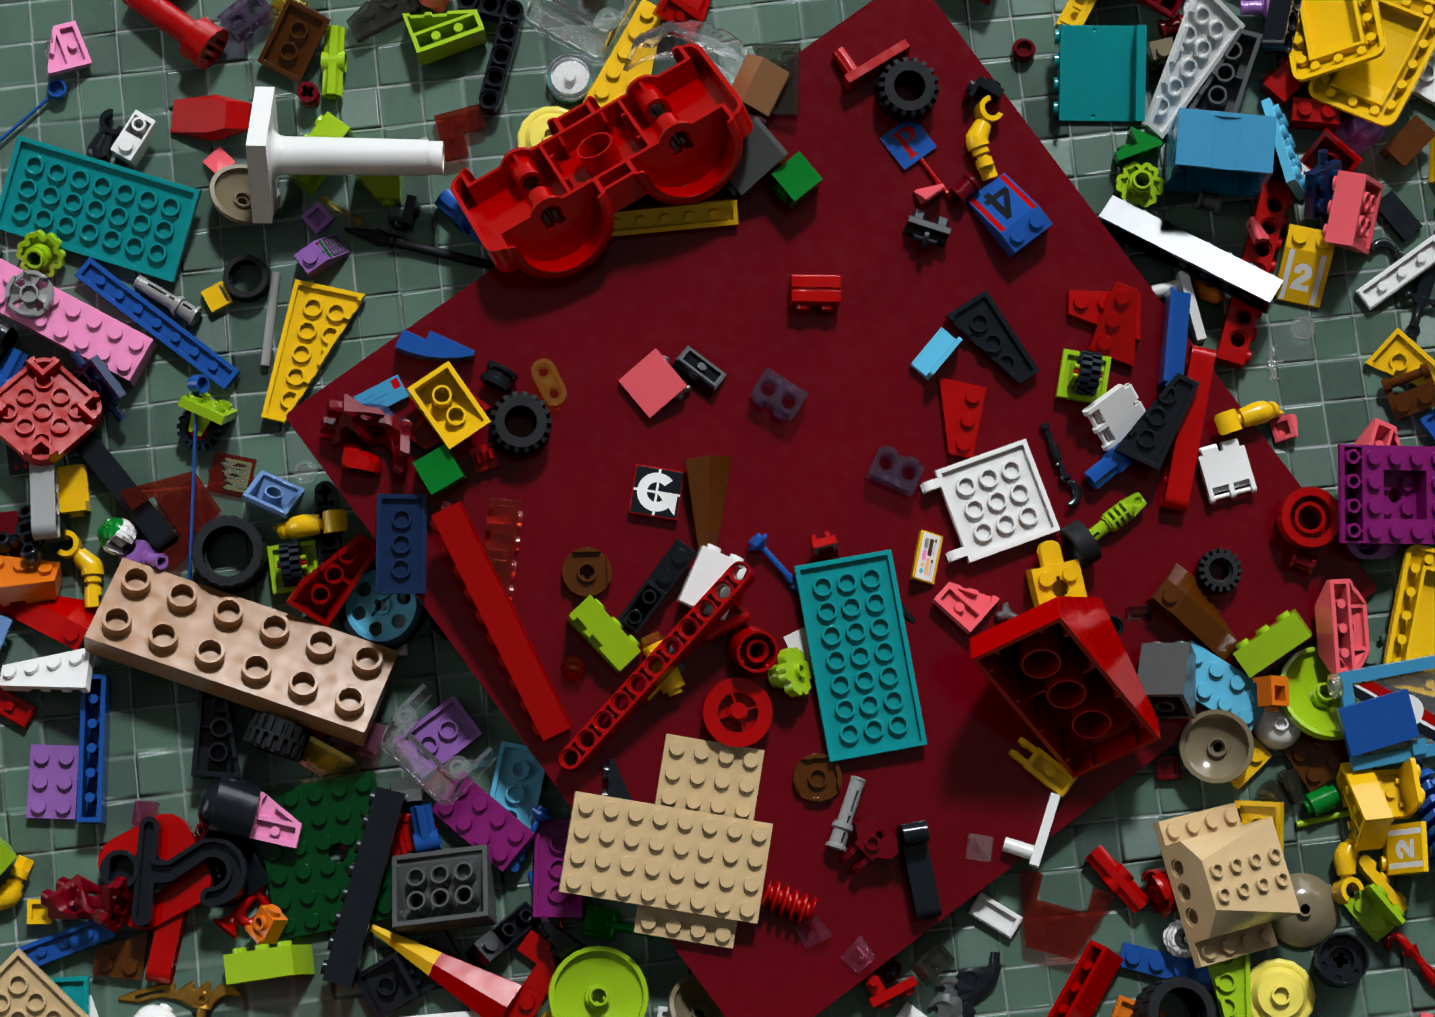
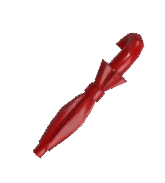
M1396 931L1389 933L1384 939L1387 951L1392 948L1391 942L1397 941L1405 951L1402 955L1414 961L1420 968L1425 980L1435 989V969L1420 956L1417 944H1411L1403 934Z

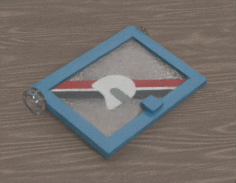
M1435 654L1328 675L1327 687L1329 694L1333 699L1340 698L1341 707L1401 689H1408L1420 737L1349 757L1352 771L1404 762L1408 758L1420 759L1435 756Z

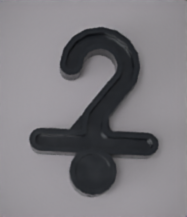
M151 816L143 818L140 822L137 856L129 851L114 850L105 856L100 866V876L105 884L112 883L118 876L127 878L128 891L133 890L131 918L133 923L143 928L149 927L154 923L157 893L171 884L177 883L210 860H222L226 866L227 873L222 883L217 886L206 887L201 891L200 900L208 908L226 907L238 900L246 890L250 877L249 864L242 850L230 841L218 837L200 839L171 859L162 860L160 855L163 827L160 821Z

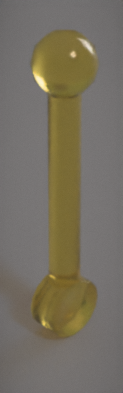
M327 195L320 197L322 204H328L353 220L356 226L363 225L362 217L352 215L330 201Z

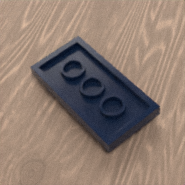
M377 494L375 594L426 595L427 494Z

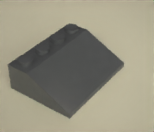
M487 844L392 856V927L401 936L497 924L496 896Z

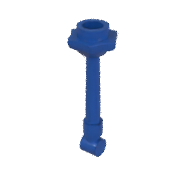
M758 532L748 541L750 544L748 550H761L797 594L795 576L789 573L766 548L767 534L761 535Z
M538 804L537 807H532L535 821L530 829L534 833H536L541 821L544 822L552 818V815H550L551 809L541 804ZM531 842L510 866L512 872H517L520 869V864L524 861Z

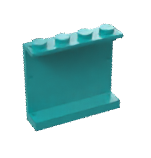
M1058 25V29L1054 31V44H1058V53H1054V68H1058V77L1053 79V92H1057V101H1053V116H1057V121H1145L1147 25Z

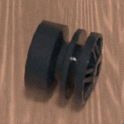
M1338 932L1328 936L1316 947L1312 956V967L1316 977L1323 984L1332 988H1345L1353 985L1366 974L1369 966V952L1366 945L1357 936L1350 933ZM1338 956H1341V961L1345 962L1340 968L1333 961Z

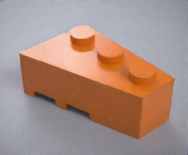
M0 555V604H2V607L10 606V602L26 601L27 604L57 600L62 585L60 562L41 560L38 564L30 566L20 557Z

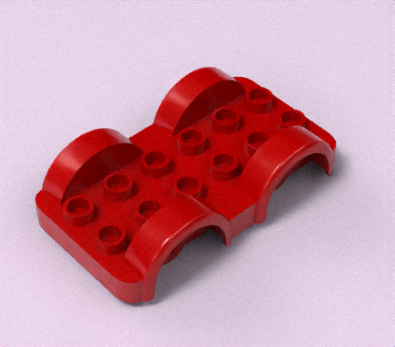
M690 43L673 47L672 55L676 65L656 76L645 74L635 78L629 84L624 95L603 107L598 105L593 96H588L585 102L558 118L548 119L547 125L552 134L551 137L532 148L518 147L510 150L504 155L499 167L482 177L475 179L468 168H463L460 171L459 175L451 183V191L499 271L508 273L520 269L531 276L542 279H559L574 275L595 262L607 247L613 232L614 213L647 194L667 204L686 205L696 203L715 194L730 180L741 159L742 139L751 133L753 123L740 96L701 46Z

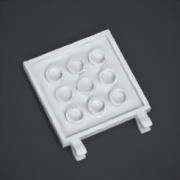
M1026 438L935 470V479L919 485L922 494L940 488L962 546L945 554L948 563L966 557L969 564L1060 531Z

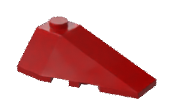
M362 533L357 535L299 581L286 603L328 627L376 556V542Z
M58 596L57 600L27 604L26 601L10 602V606L3 607L0 604L1 613L73 650L85 648L84 636L98 607L85 608V600Z

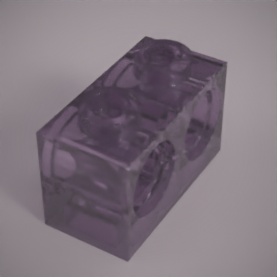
M237 0L217 17L220 24L231 37L240 44L242 41L246 42L251 39L254 31L259 27L267 26L275 14L266 0ZM254 7H262V11L260 13H251V10ZM243 21L244 25L241 28H233L235 22Z
M766 368L749 396L753 398L752 402L760 408L764 409L767 407L774 411L773 415L779 420L791 422L809 393L771 369ZM761 386H771L773 394L770 396L764 395L761 392ZM782 399H792L794 407L786 409L782 405Z
M885 445L883 448L880 446L870 464L866 477L907 496H911L925 466L921 465V461L915 457L907 456L905 458L899 455V451L893 447ZM879 459H888L891 463V468L889 470L882 469L879 465ZM902 469L911 470L913 479H904L901 475Z

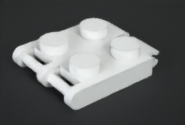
M1117 384L1082 410L1084 416H1088L1093 425L1092 430L1094 434H1098L1103 443L1101 447L1104 451L1110 450L1121 442L1146 411L1142 402L1137 400L1139 397L1132 384Z
M1237 438L1220 442L1221 451L1218 450L1217 444L1199 448L1200 457H1197V463L1210 504H1214L1216 500L1227 497L1231 499L1236 498L1238 494L1257 492V486L1245 446H1239ZM1249 485V487L1235 490V488ZM1228 490L1227 493L1214 496V494Z

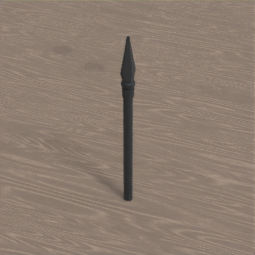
M344 228V231L376 246H388L390 248L395 246L397 249H407L488 270L495 267L492 260L410 241L400 236L396 237L395 234L390 235L381 229Z

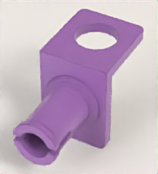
M1241 0L1240 15H1261L1263 17V24H1265L1270 0Z
M137 539L133 541L132 545L128 543L122 552L124 554L119 556L120 560L124 557L159 570L166 568L169 561L168 557L164 556L165 554L159 553L145 540ZM136 546L134 551L128 555V552L131 550V548Z

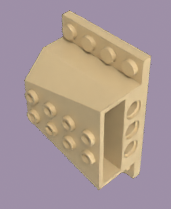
M1234 802L1153 823L1196 969L1278 946L1271 921L1300 914L1301 912L1272 817L1242 825Z

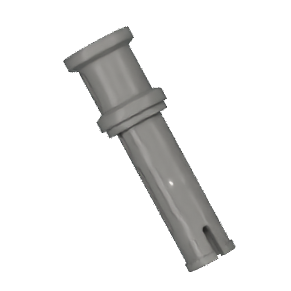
M139 275L133 283L134 289L170 309L173 316L178 315L188 321V325L194 326L199 321L203 308L190 304L186 301L185 297H177L142 275Z
M852 775L838 818L832 822L833 830L830 839L825 843L826 847L844 853L847 851L845 846L849 834L854 830L851 824L866 783L865 779Z

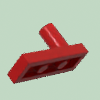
M904 39L857 67L844 47L835 50L832 56L845 73L843 85L850 92L882 73L888 64L891 65L894 60L898 59L901 61L902 57H908L910 45Z

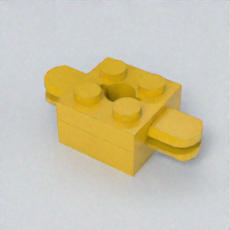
M1048 540L1040 543L1037 547L1040 567L1025 571L1033 606H1039L1058 596L1087 597L1079 559L1064 561L1061 546L1056 541Z

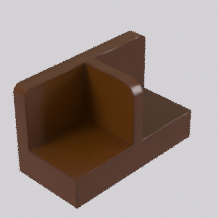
M1415 115L1383 147L1379 154L1385 160L1391 156L1402 167H1405L1435 137V131L1419 116Z

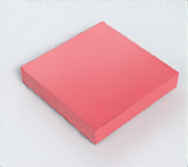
M654 349L618 380L649 418H652L688 387L657 349Z

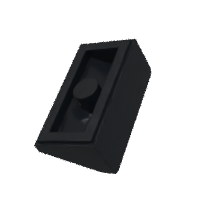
M690 346L683 350L672 365V368L683 380L707 398L714 393L727 375Z

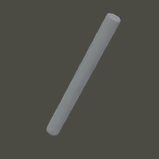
M275 271L271 272L260 363V366L270 367L281 276L280 272Z

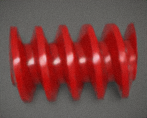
M770 879L761 899V908L763 909L767 904H770L771 913L776 908H779L780 917L789 912V921L798 916V925L804 920L808 922L816 905L817 898L813 897L808 902L807 893H804L799 898V890L795 889L790 894V886L786 885L780 890L781 883L776 881L771 886Z

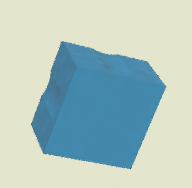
M1179 108L1166 135L1163 174L1164 190L1199 193L1200 189L1203 188L1205 192L1211 194L1257 199L1263 190V185L1268 182L1273 174L1277 117Z

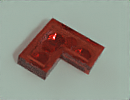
M480 104L434 116L440 141H444L446 163L470 157L464 134L486 129Z

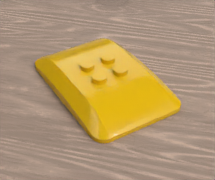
M1302 0L1291 52L1288 53L1294 78L1305 82L1380 57L1386 50V42L1378 0Z
M1378 0L1386 42L1385 52L1376 59L1312 79L1308 87L1311 98L1381 127L1394 125L1435 52V0Z
M1415 544L1410 546L1405 552L1389 624L1383 664L1435 654V548ZM1435 668L1382 678L1389 687L1400 690L1408 689V692L1435 698Z

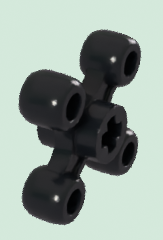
M26 505L18 511L17 516L20 522L15 527V533H0V554H10L14 551L15 547L22 546L20 555L27 565L33 566L42 560L40 548L45 540L34 541L31 530V507ZM60 518V537H62L66 532V526Z

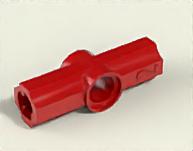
M1101 844L1084 858L1101 877V881L1107 889L1115 896L1117 895L1133 914H1136L1150 901L1149 897L1133 881L1134 878L1121 863H1117Z

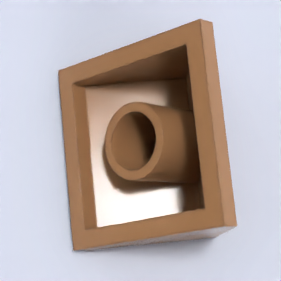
M747 54L732 87L740 96L745 107L770 117L791 74L764 57Z

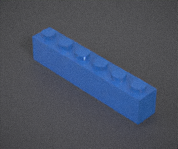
M92 674L90 693L81 692L76 822L80 824H106L111 703V677L107 674Z

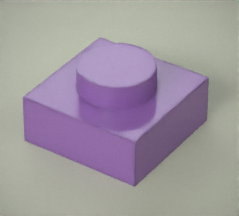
M319 201L300 216L317 236L335 221L334 217Z

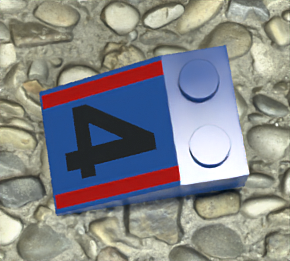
M1005 173L1001 174L966 201L1009 258H1012L1048 231L1053 225L1039 205Z

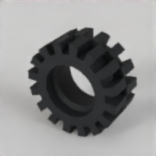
M1223 548L1213 549L1205 553L1198 560L1199 563L1195 567V570H1197L1195 576L1199 578L1198 582L1200 585L1204 586L1203 589L1211 591L1210 593L1222 594L1235 588L1242 578L1240 574L1243 573V569H1240L1242 563L1236 559L1238 556L1236 554L1232 555L1230 550H1223ZM1214 562H1221L1227 567L1228 573L1224 580H1216L1211 576L1210 567Z

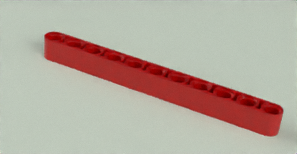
M738 561L733 563L561 751L559 762L562 767L571 771H581L753 584L756 574L751 566L745 562ZM746 568L747 576L743 580H738V571ZM724 587H729V596L722 599L720 591ZM712 605V615L704 617L703 611L705 607ZM690 624H695L696 632L688 636L686 633L687 627ZM678 642V652L671 655L669 651L671 644ZM660 660L662 662V669L658 673H654L653 665L656 661ZM640 679H644L645 688L638 692L636 690V683ZM626 697L628 699V706L626 709L620 710L619 702ZM606 716H610L611 725L604 729L602 721ZM592 734L595 739L591 747H587L585 740L587 736ZM572 753H576L578 757L577 762L570 766L569 756Z

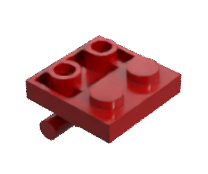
M870 975L866 978L865 984L872 997L867 999L871 1009L877 1007L878 1010H881L893 1003L891 998L899 995L900 999L915 992L913 987L918 985L915 977L911 976L885 989L877 975Z

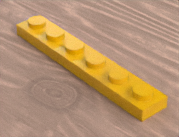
M735 198L696 202L686 205L672 204L621 209L614 213V227L611 237L738 225L737 200Z

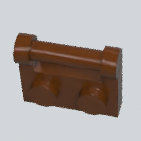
M1427 362L1421 364L1418 369L1391 379L1387 377L1381 380L1396 420L1435 406V381ZM1421 377L1425 378L1426 384L1397 395L1393 391V388Z

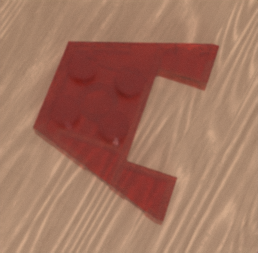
M192 471L124 489L119 492L131 511L151 497H154L181 537V540L161 552L165 554L164 556L168 557V565L172 571L176 570L189 554ZM196 473L193 542L196 533L199 532L201 527L211 519L216 518L221 512Z
M1021 868L1020 884L1025 947L1074 960L1112 902L1115 894L1092 888L1086 913L1037 900L1043 874Z

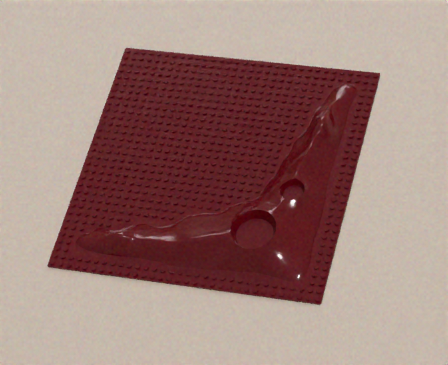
M872 0L779 66L791 75L770 117L745 107L751 120L757 116L788 152L785 162L800 151L823 179L819 188L793 209H790L774 193L768 183L770 176L740 201L736 196L732 198L723 186L715 194L699 202L736 198L738 225L612 236L607 247L595 262L574 275L559 279L537 278L520 269L504 273L494 267L406 329L424 339L427 338L430 331H433L475 351L473 360L450 363L469 391L491 407L485 413L489 419L497 401H501L502 397L506 395V390L501 393L487 386L479 379L481 374L487 370V362L494 361L515 372L519 377L516 383L511 385L512 391L510 395L516 391L517 394L522 393V391L528 392V395L531 396L535 394L540 401L543 400L546 403L545 406L547 409L549 408L551 413L552 426L549 439L539 451H535L530 456L526 454L524 457H518L516 454L511 456L506 451L502 452L499 446L493 442L488 424L451 449L467 480L435 498L430 494L413 462L444 445L443 441L427 452L410 441V454L405 462L403 475L393 471V457L388 448L382 443L370 444L367 447L356 442L344 441L333 445L332 435L320 433V423L323 416L336 418L326 416V407L329 399L342 401L344 394L354 397L397 374L407 391L408 387L446 363L425 361L396 352L395 346L401 333L286 415L290 425L375 540L377 494H427L426 595H415L571 808L575 791L602 795V789L607 790V780L603 779V765H608L609 759H614L632 800L654 804L666 734L719 742L709 733L703 719L704 702L711 689L723 680L741 677L756 682L766 691L773 709L771 725L759 741L746 746L765 750L753 821L773 824L762 896L771 879V886L776 881H779L781 883L780 890L788 885L790 886V894L797 889L799 890V898L804 893H807L808 902L813 897H816L817 901L808 922L804 920L800 925L797 924L798 916L789 921V912L780 917L779 908H776L771 913L770 904H767L763 909L760 904L757 924L737 921L733 949L667 938L724 1017L816 1016L1023 859V857L1002 851L1005 838L1009 837L1035 846L1051 792L1055 793L1008 754L1013 749L1018 751L1027 760L1033 753L1021 747L1017 742L1020 737H1023L1036 748H1041L1060 763L972 661L970 638L1007 621L998 622L995 618V613L1001 611L1002 604L1008 602L1011 611L1018 615L1034 608L1025 571L1040 567L1037 555V547L1040 543L1048 540L1056 541L1061 546L1064 561L1073 560V558L1065 548L1060 537V531L969 564L966 557L948 563L945 554L962 546L941 490L938 488L929 493L922 494L919 486L923 482L935 479V470L966 460L965 458L947 455L943 409L941 408V394L938 384L939 377L987 388L973 457L1026 438L1060 530L1075 520L1081 521L1089 530L1101 520L1102 514L1135 492H1139L1145 499L1147 505L1133 519L1116 532H1109L1097 541L1102 558L1085 569L1081 567L1087 597H1100L1109 616H1117L1122 620L1124 629L1119 638L1137 674L1142 643H1151L1153 641L1175 643L1176 641L1188 642L1192 640L1205 648L1148 603L1147 600L1175 563H1178L1196 577L1195 573H1197V570H1195V567L1199 563L1198 560L1205 553L1213 549H1228L1232 555L1236 554L1238 556L1236 558L1237 561L1242 563L1240 565V569H1243V573L1240 574L1242 578L1235 588L1222 594H1212L1209 590L1205 591L1238 642L1245 638L1251 640L1256 636L1255 631L1265 624L1271 626L1277 621L1275 619L1286 610L1290 612L1293 609H1296L1312 632V636L1251 678L1264 676L1317 635L1314 606L1326 580L1351 579L1353 586L1364 599L1376 590V585L1346 545L1339 543V536L1337 534L1330 542L1316 549L1306 550L1298 548V551L1307 555H1317V562L1311 575L1308 576L1305 574V571L1294 567H1286L1287 557L1294 546L1285 541L1281 536L1275 520L1277 519V511L1283 499L1302 487L1256 426L1245 427L1242 430L1227 435H1220L1214 421L1215 415L1231 409H1236L1237 412L1241 406L1214 370L1199 448L1217 444L1218 450L1221 451L1220 442L1237 438L1239 446H1245L1257 486V492L1238 494L1236 498L1231 499L1227 497L1216 500L1214 504H1210L1196 461L1190 500L1186 512L1160 507L1170 448L1158 472L1134 461L1120 474H1115L1097 490L1086 481L1083 473L1103 458L1102 456L1108 451L1103 450L1101 447L1103 443L1098 434H1094L1092 430L1093 425L1088 416H1084L1082 412L1090 404L1055 398L1062 350L1094 352L1089 350L1088 347L1097 325L1093 326L1067 316V291L1110 292L1115 280L1138 289V293H1141L1140 341H1135L1134 366L1111 358L1106 392L1117 384H1132L1139 397L1137 400L1142 402L1145 410L1150 407L1165 388L1157 387L1164 304L1004 92L997 103L991 101L985 105V110L989 115L993 116L998 112L1003 115L999 120L991 124L988 138L990 152L987 154L992 156L998 176L982 181L975 164L977 159L976 157L973 158L971 152H968L965 136L976 120L973 113L974 107L984 96L975 92L970 102L967 103L965 99L968 94L964 91L971 80L976 82L979 75L986 79L993 78L934 0ZM905 39L910 45L908 60H912L915 57L918 58V63H922L923 60L927 62L926 67L934 69L933 76H938L939 81L937 85H940L937 94L938 98L932 109L924 118L920 117L917 121L937 146V148L923 157L925 162L947 190L957 186L963 180V176L966 173L972 175L977 180L981 189L1001 174H1007L1039 205L1053 223L1049 230L1012 258H1009L967 202L962 206L951 197L950 193L946 196L942 192L925 205H921L913 192L917 189L937 185L919 161L904 171L879 139L902 122V119L899 118L897 122L892 120L894 116L891 114L887 117L884 114L885 109H880L878 106L879 99L876 100V86L882 73L848 92L843 85L845 73L832 56L835 50L844 47L857 67ZM901 79L894 83L895 92L900 98L906 101H914L920 98V89L913 81ZM974 192L972 195H970V196L966 199V201H967L970 197H972L973 195H975L977 192ZM647 194L623 209L672 204L663 203ZM915 209L925 211L927 214L925 220L932 223L939 216L949 220L948 228H951V232L944 247L939 245L933 247L926 244L923 251L919 249L920 242L914 241L911 236L903 234L907 220L910 215L912 216ZM791 275H840V306L835 308L833 312H822L820 308L810 307V311L806 312L796 311V307L789 306V280ZM987 290L1040 371L1020 385H1017L948 321L945 316ZM942 327L955 339L961 337L963 340L928 381L913 369L910 364ZM1187 336L1185 365H1186V359H1187V354H1188L1189 348H1190L1191 345H1194V344L1192 343V341L1189 339L1188 336ZM687 346H690L727 374L709 398L691 386V390L684 393L682 400H671L652 418L647 416L618 381L654 349H657L662 356H668L670 358L669 364L672 366ZM410 396L389 407L394 415L409 419L412 422V427L422 416ZM516 411L507 417L506 429L513 436L526 437L534 431L535 420L526 412ZM1043 423H1049V430L1053 434L1054 442L1058 445L1066 472L1071 474L1070 479L1076 481L1081 488V500L1074 507H1067V502L1072 498V491L1069 486H1066V484L1059 480L1061 476L1059 468L1054 467L1056 462L1053 461L1050 454L1049 444L1044 437V431H1041L1039 426ZM379 425L372 426V428L376 431L383 430V428ZM492 442L500 467L476 474L468 450ZM345 443L368 448L371 454L378 456L379 462L382 465L381 472L378 475L341 469ZM704 456H731L717 547L722 549L720 553L728 557L730 554H734L743 558V562L755 570L756 577L753 584L743 593L738 601L751 617L746 624L748 626H756L771 634L778 644V654L780 650L788 648L783 637L804 627L799 595L791 589V585H788L784 577L761 550H748L750 546L748 541L758 532L761 535L767 534L766 548L794 576V566L814 563L811 550L813 534L816 535L817 539L824 538L825 531H828L830 536L835 535L838 542V557L833 559L892 550L901 602L916 619L912 624L906 619L904 620L927 745L836 761L842 772V785L838 793L830 800L822 803H813L801 798L795 791L792 781L793 771L797 763L805 756L814 753L828 755L813 673H811L812 677L809 679L811 689L808 694L790 697L789 694L785 693L784 688L780 689L770 684L768 670L761 673H752L740 667L729 658L730 653L726 646L730 643L728 636H733L735 633L732 630L706 645L700 640L681 661L685 667L681 673L685 685L681 687L683 692L669 697L668 693L663 695L661 690H659L650 701L646 700L581 771H571L561 766L559 762L561 751L646 659L643 648L663 640L692 609L677 602V599L695 557L638 634L619 621L623 626L622 630L627 636L631 634L640 643L638 648L641 650L640 654L619 674L567 621L568 615L586 598L579 597L567 589L562 578L563 564L572 552L583 547L595 548L605 555L612 567V577L606 589L593 598L602 603L606 608L605 611L611 618L615 617L618 620L619 616L677 538L698 552L684 466L685 459ZM636 464L685 472L677 521L628 514ZM1249 485L1235 488V490L1249 487ZM1228 490L1214 494V496L1227 493ZM461 500L572 724L570 729L545 741L542 740L541 736L537 737L531 727L533 720L530 714L526 715L520 705L522 698L518 691H513L508 680L511 676L507 669H502L497 658L500 654L496 646L492 647L486 636L489 632L485 624L481 625L476 617L475 611L478 609L474 601L471 603L468 601L464 589L467 587L463 579L458 580L453 571L455 563L451 556L447 557L441 546L444 543L441 535H436L431 527L430 521L433 520L431 516L441 510L443 501L454 504ZM1302 508L1298 516L1299 523L1306 529H1314L1317 526L1315 513L1309 508ZM920 530L943 536L934 585L909 580ZM1214 562L1210 567L1211 576L1216 580H1224L1228 573L1227 567L1221 562ZM584 566V570L580 571V575H584L585 579H589L590 575H594V570H590L589 566ZM747 570L744 574L743 579L747 576ZM948 582L961 585V587L966 589L978 590V593L984 595H994L999 598L998 602L969 634L963 631L931 602ZM693 624L687 627L686 633L688 636L696 632ZM675 642L671 644V646L673 647L675 653H677L679 650V644L678 642ZM1234 648L1225 662L1247 675L1233 655V652L1237 650ZM640 679L636 683V690L638 692L645 688L644 679ZM626 697L619 702L620 710H624L628 706V699ZM1195 703V716L1208 710ZM606 716L602 721L604 729L611 725L610 716ZM1158 719L1160 740L1077 777L1062 798L1060 797L1048 839L1177 742L1181 737L1184 727L1191 719ZM592 734L587 736L585 740L587 747H591L595 739ZM572 753L569 756L570 766L577 762L578 757L576 753ZM851 775L866 780L851 825L863 816L879 818L897 836V825L920 820L926 821L930 841L927 844L941 906V917L916 921L899 842V852L891 860L874 859L868 862L856 874L853 873L852 868L864 857L858 850L849 861L844 863L841 860V857L845 854L844 852L825 846L833 830L832 822L838 818ZM854 830L849 834L845 846L847 851L853 846L852 843L855 841ZM877 831L876 835L881 839L882 833Z

